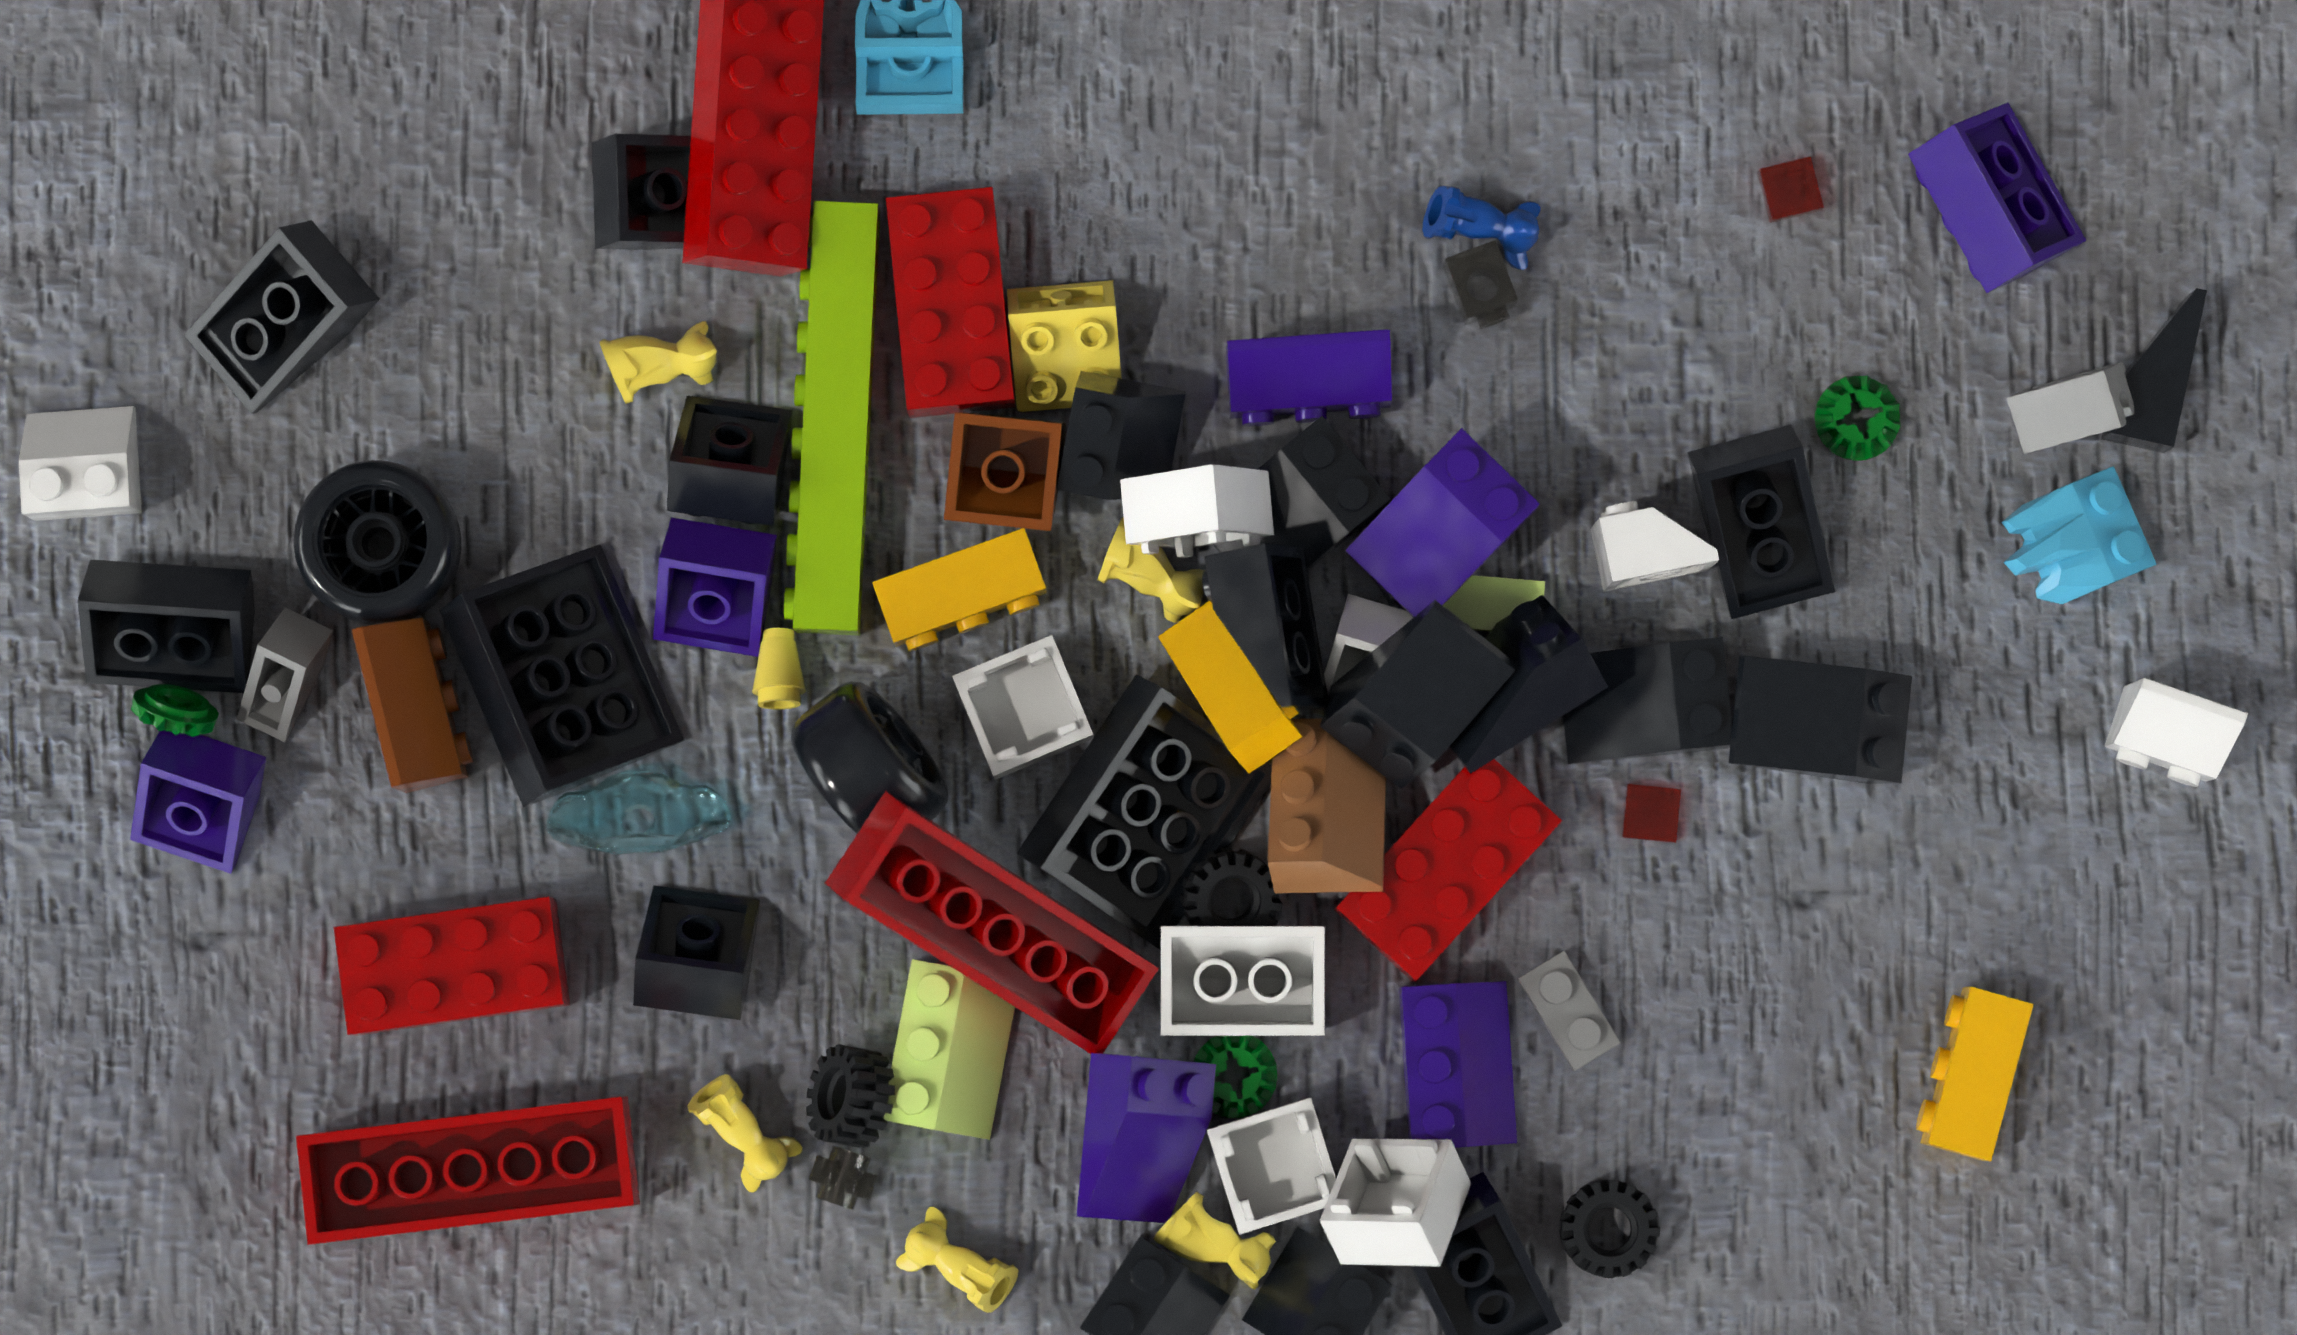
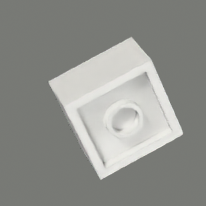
M1211 464L1120 480L1126 544L1141 545L1143 554H1158L1159 547L1176 549L1177 557L1187 558L1193 556L1194 547L1243 540L1244 547L1259 545L1260 537L1274 535L1268 471Z
M1052 635L952 676L995 780L1094 738V734Z
M1311 1098L1206 1130L1239 1235L1325 1208L1336 1181V1176Z
M1352 1139L1320 1222L1340 1264L1441 1266L1471 1182L1452 1140Z

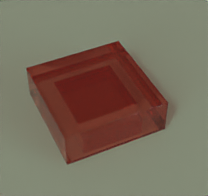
M1811 156L1761 168L1757 171L1770 223L1823 210L1824 205Z
M1627 784L1621 838L1675 844L1677 840L1681 789Z

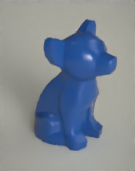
M1440 186L1430 198L1423 219L1422 231L1427 239L1439 237L1451 240L1455 235L1465 236L1470 239H1498L1503 247L1505 260L1510 266L1518 270H1524L1528 267L1526 252L1538 240L1539 224L1536 217L1539 215L1541 207L1535 202H1525L1519 204L1513 211L1503 213L1489 202L1464 196V193L1460 192V189L1457 187Z

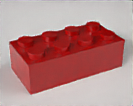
M993 187L886 197L906 407L909 418L955 414V412L1015 408Z
M1495 759L1471 774L1464 767L1384 854L1383 892H1349L1334 911L1412 982H1415L1555 830L1562 820Z
M534 898L333 927L347 1035L359 1036L570 1006L557 901L555 898Z

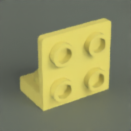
M1113 280L1007 289L1008 318L1018 411L1028 412L1072 408L1074 391L1081 371L1122 379Z

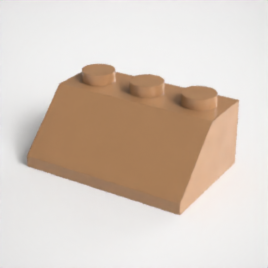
M1322 718L1292 719L1302 738L1272 758L1268 866L1274 893L1383 892L1387 778L1320 727Z

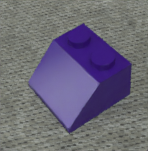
M671 517L659 556L653 640L758 657L773 580L777 535Z
M166 730L159 731L141 762L130 840L232 874L260 797L266 757L203 735L191 737L187 734L179 733L176 736Z

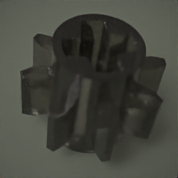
M835 1145L831 1149L829 1158L817 1155L808 1179L820 1183L815 1197L852 1210L855 1208L858 1197L870 1200L878 1175L867 1172L871 1158Z

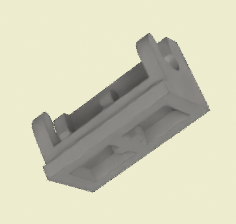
M2123 361L2026 388L2008 397L2007 401L2024 454L2127 425L2125 417L2134 415V404L2124 374L2126 370Z

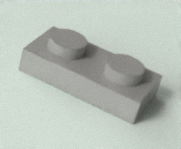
M1565 951L1560 952L1517 979L1573 1071L1578 1070L1621 1043Z

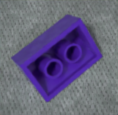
M2008 102L1950 126L1908 154L1915 166L1919 182L1928 189L1942 214L1944 226L1954 235L1968 260L1970 272L1981 283L1986 293L2017 280L2087 241Z
M1390 329L1227 340L1226 369L1230 419L1242 418V426L1274 424V416L1295 414V422L1311 423L1321 416L1327 420V412L1348 411L1350 419H1367L1381 416L1380 408H1390L1392 402Z
M1507 982L1454 983L1398 988L1408 1139L1452 1140L1455 1148L1517 1143Z

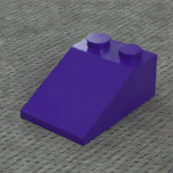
M1461 428L1353 541L1345 552L1414 618L1434 600L1444 605L1536 511L1540 503Z
M1091 1053L1076 1217L1166 1223L1170 1219L1212 1118L1216 1064Z

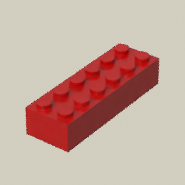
M700 0L682 263L779 277L807 269L824 0Z
M886 791L825 882L829 888L846 902L1090 1054H1103L1159 969L1128 945Z
M628 1096L296 1136L307 1245L640 1204Z

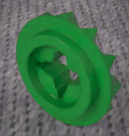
M1868 375L1845 376L1831 384L1822 393L1815 409L1817 434L1825 447L1841 458L1852 461L1872 459L1887 450L1896 438L1901 427L1900 404L1895 400L1887 385L1870 378ZM1850 396H1853L1854 402L1858 403L1861 410L1870 409L1873 411L1878 409L1879 413H1876L1873 418L1866 422L1865 435L1867 439H1864L1863 433L1859 432L1855 424L1846 425L1845 423L1838 426L1836 423L1842 421L1851 412L1850 404L1852 400Z
M168 684L151 685L135 691L131 705V711L139 717L142 723L154 725L158 731L166 730L176 736L179 733L187 734L191 737L211 733L219 716L217 709L204 696L190 689Z
M1215 1036L1200 1048L1193 1062L1216 1064L1215 1077H1217L1219 1073L1227 1070L1226 1061H1228L1226 1052L1231 1051L1233 1059H1236L1239 1067L1248 1066L1249 1069L1257 1067L1258 1072L1252 1073L1250 1077L1242 1080L1243 1089H1241L1243 1098L1240 1099L1237 1098L1236 1091H1233L1230 1083L1221 1084L1220 1081L1215 1082L1212 1112L1226 1118L1250 1116L1268 1103L1276 1089L1277 1065L1268 1047L1254 1036Z

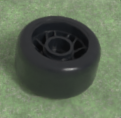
M367 460L352 463L335 470L322 479L308 494L301 506L295 524L294 552L303 580L311 592L324 605L355 622L375 625L413 619L429 610L443 597L452 584L459 567L461 532L458 519L451 504L430 480L414 469L399 463ZM390 532L394 538L392 552L382 559L372 558L368 551L370 539L376 533Z
M851 681L838 686L802 714L795 722L791 732V742L802 767L826 802L856 834L885 791L930 820L938 816L947 804L948 789L928 750L897 711L866 684Z

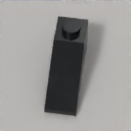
M2196 288L2187 295L2124 374L2133 399L2134 415L2125 417L2127 425L2103 432L2102 440L2165 453L2174 447L2207 290Z

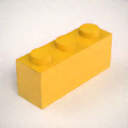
M1025 528L872 582L894 645L898 647L906 644L908 652L938 642L936 633L957 626L958 632L961 634L990 623L987 615L1007 608L1009 615H1015L1033 609L1040 605L1038 596L1047 594L1046 586Z
M1206 602L1158 636L1229 752L1249 774L1302 738V735L1292 721V718L1299 714L1296 708L1280 706L1213 610L1212 602Z
M1972 986L1963 987L1960 996L1952 995L1944 1021L1945 1026L1952 1027L1947 1047H1938L1930 1072V1078L1937 1079L1932 1100H1923L1917 1118L1916 1130L1923 1132L1921 1144L1977 1160L1991 1162L2034 1004Z

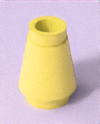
M789 628L765 629L762 631V641L752 693L758 696V706L761 708L784 710L799 707L801 705V695L806 692L796 641L794 640V630Z

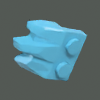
M860 0L855 15L857 115L963 114L962 10L956 1L932 0L931 2L922 3V0H891L890 2Z
M2114 466L2025 503L2001 522L2009 533L2021 534L2024 539L2023 546L2003 563L2015 576L2035 571L2039 572L2041 580L2035 589L2037 599L2062 605L2157 564Z

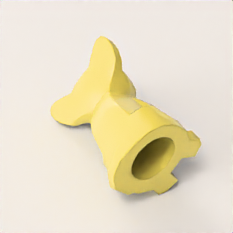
M706 321L692 326L677 343H670L643 335L626 336L611 341L606 339L599 341L608 367L625 404L633 402V396L639 389L650 385L666 384L681 374L690 376L699 385H705L713 381L711 370L716 364L717 350L711 339L706 337L709 329Z
M1124 517L1121 518L1097 579L1098 581L1105 583L1109 579H1119L1132 586L1141 594L1159 597L1163 603L1164 617L1173 623H1178L1182 615L1191 614L1196 608H1199L1204 595L1202 587L1204 570L1175 571L1161 547H1159L1158 554L1148 555L1142 553L1141 545L1126 544Z
M724 1074L701 1088L692 1097L687 1107L689 1113L696 1115L704 1125L711 1124L728 1144L744 1152L741 1180L745 1188L753 1193L757 1191L761 1181L774 1179L784 1171L788 1158L802 1152V1145L795 1138L788 1136L777 1138L763 1136L754 1114L742 1102L744 1096L742 1090L730 1075Z
M1199 1192L1193 1194L1154 1236L1153 1239L1156 1243L1190 1261L1228 1263L1234 1274L1253 1290L1259 1286L1258 1281L1267 1273L1271 1263L1269 1251L1276 1242L1275 1238L1267 1232L1242 1239L1235 1232L1231 1224L1218 1221L1205 1212L1202 1204L1204 1196Z
M929 1207L926 1212L925 1222L910 1230L905 1243L906 1252L898 1257L896 1265L907 1272H916L925 1266L936 1265L945 1279L953 1286L966 1292L967 1299L977 1308L986 1313L993 1312L1002 1304L1013 1289L1018 1278V1268L1015 1265H1008L995 1257L987 1261L970 1249L949 1244L946 1235L947 1220L945 1215L939 1209Z

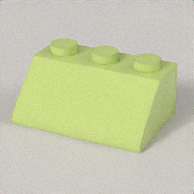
M912 959L891 1065L894 1077L889 1081V1085L895 1086V1095L889 1096L888 1104H893L891 1114L885 1113L884 1119L894 1123L990 1140L1015 1006L950 966Z

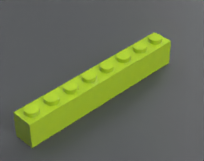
M814 201L813 215H810L808 247H811L810 268L800 271L799 287L800 300H809L808 321H798L797 353H806L805 374H796L794 387V405L803 407V428L793 427L792 459L801 460L800 481L791 480L789 490V513H798L797 534H788L786 549L787 566H796L795 588L785 587L784 619L793 620V629L796 633L860 636L881 216L878 203Z

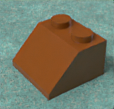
M955 412L944 520L1052 531L1066 423Z

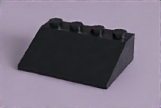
M601 544L462 592L439 610L523 808L574 789L684 741Z
M1136 674L1017 851V854L1161 950V926H1177L1184 915L1183 912H1185L1180 894H1184L1185 888L1182 886L1184 877H1190L1192 873L1190 867L1195 861L1200 864L1206 859L1204 854L1210 851L1217 854L1222 852L1221 848H1227L1231 845L1271 785L1272 765L1266 762L1249 774L1229 752L1209 720L1161 686Z

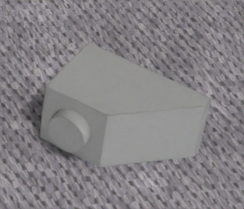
M285 607L257 645L237 720L285 742L323 668L334 630Z

